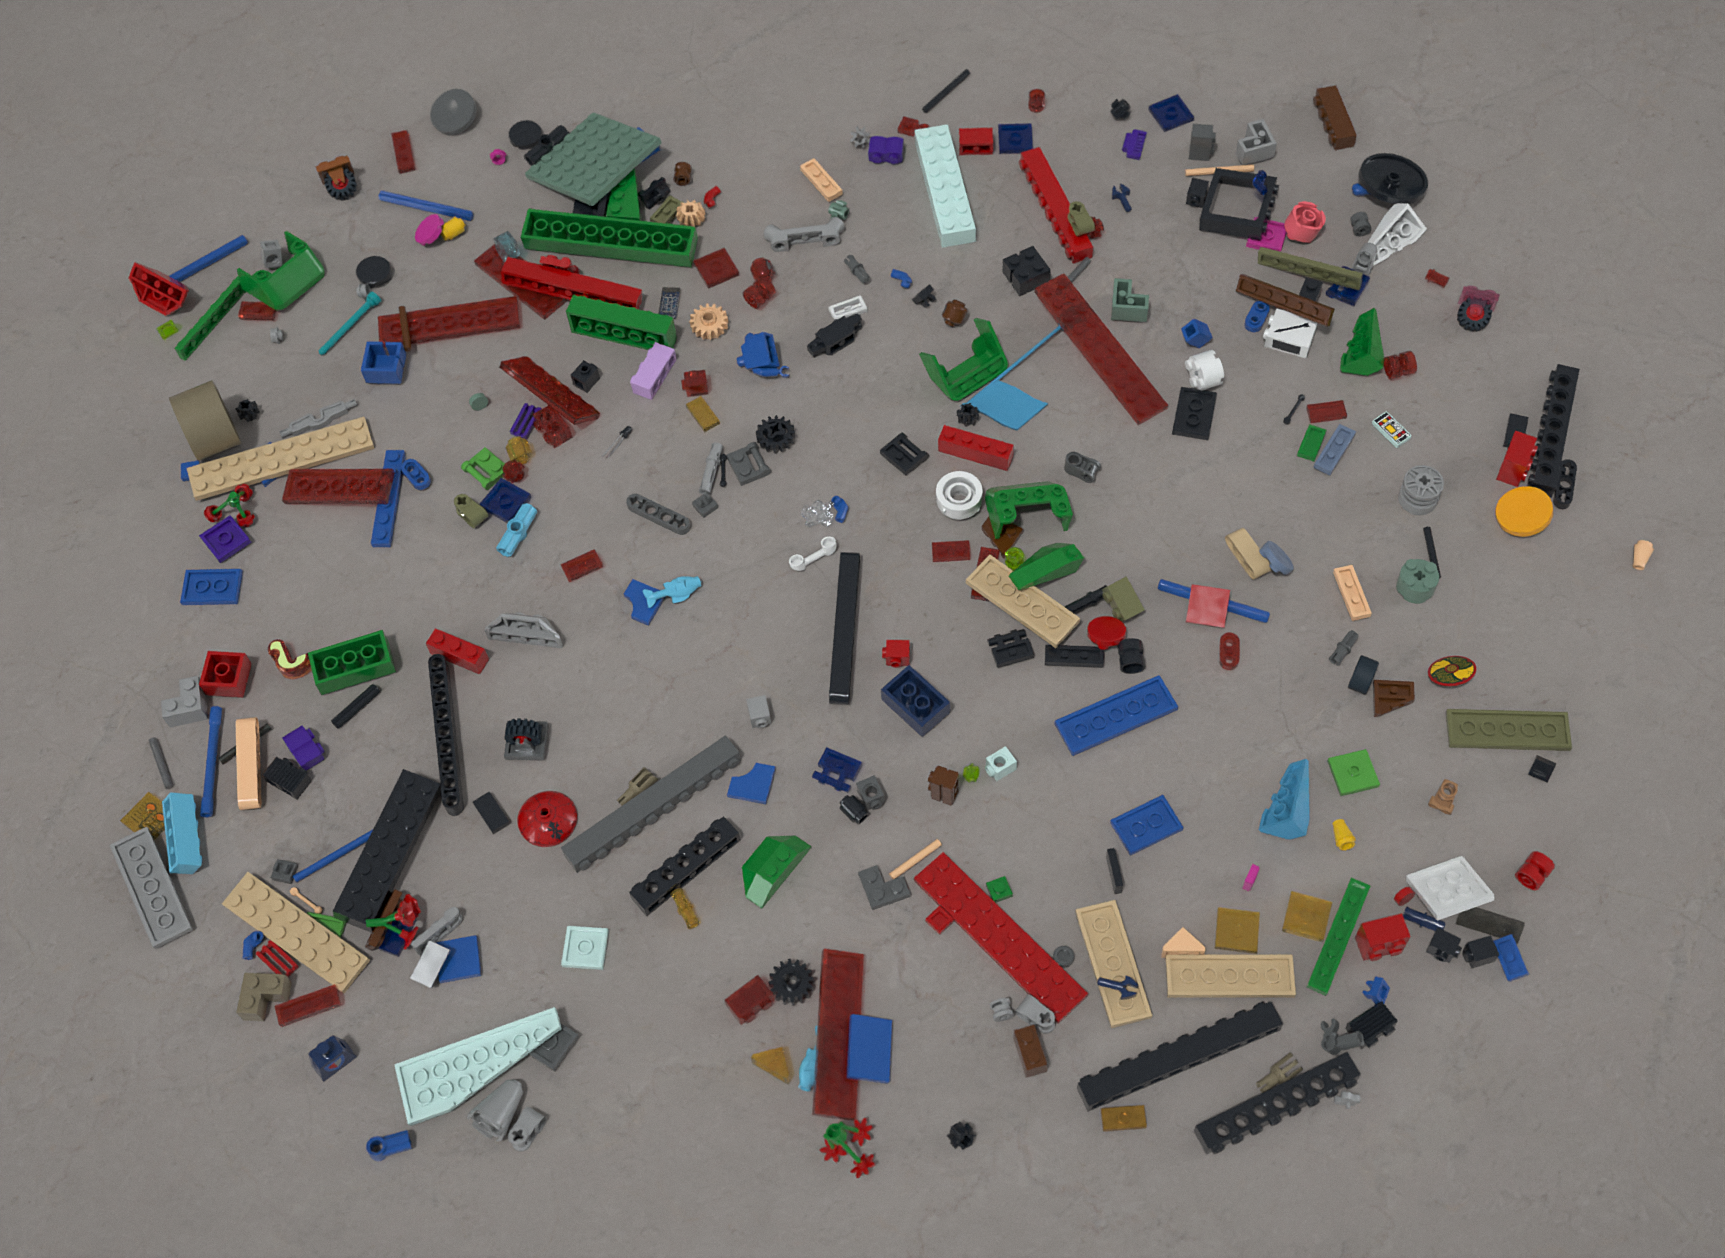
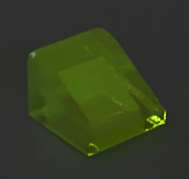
M172 319L156 328L157 333L163 340L178 332Z

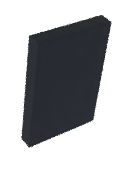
M1181 387L1172 435L1208 441L1217 392Z

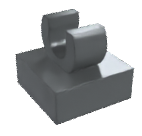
M707 492L692 502L693 507L703 518L718 509V504Z
M277 859L270 878L273 881L292 884L293 875H295L298 868L297 863Z

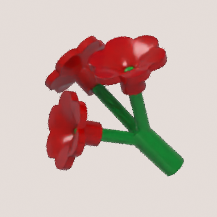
M406 894L397 912L385 918L366 919V928L384 926L398 933L399 937L405 939L403 949L406 950L419 927L415 926L412 931L408 932L404 929L400 930L387 922L401 920L403 925L413 926V921L421 913L417 900L412 898L410 894Z

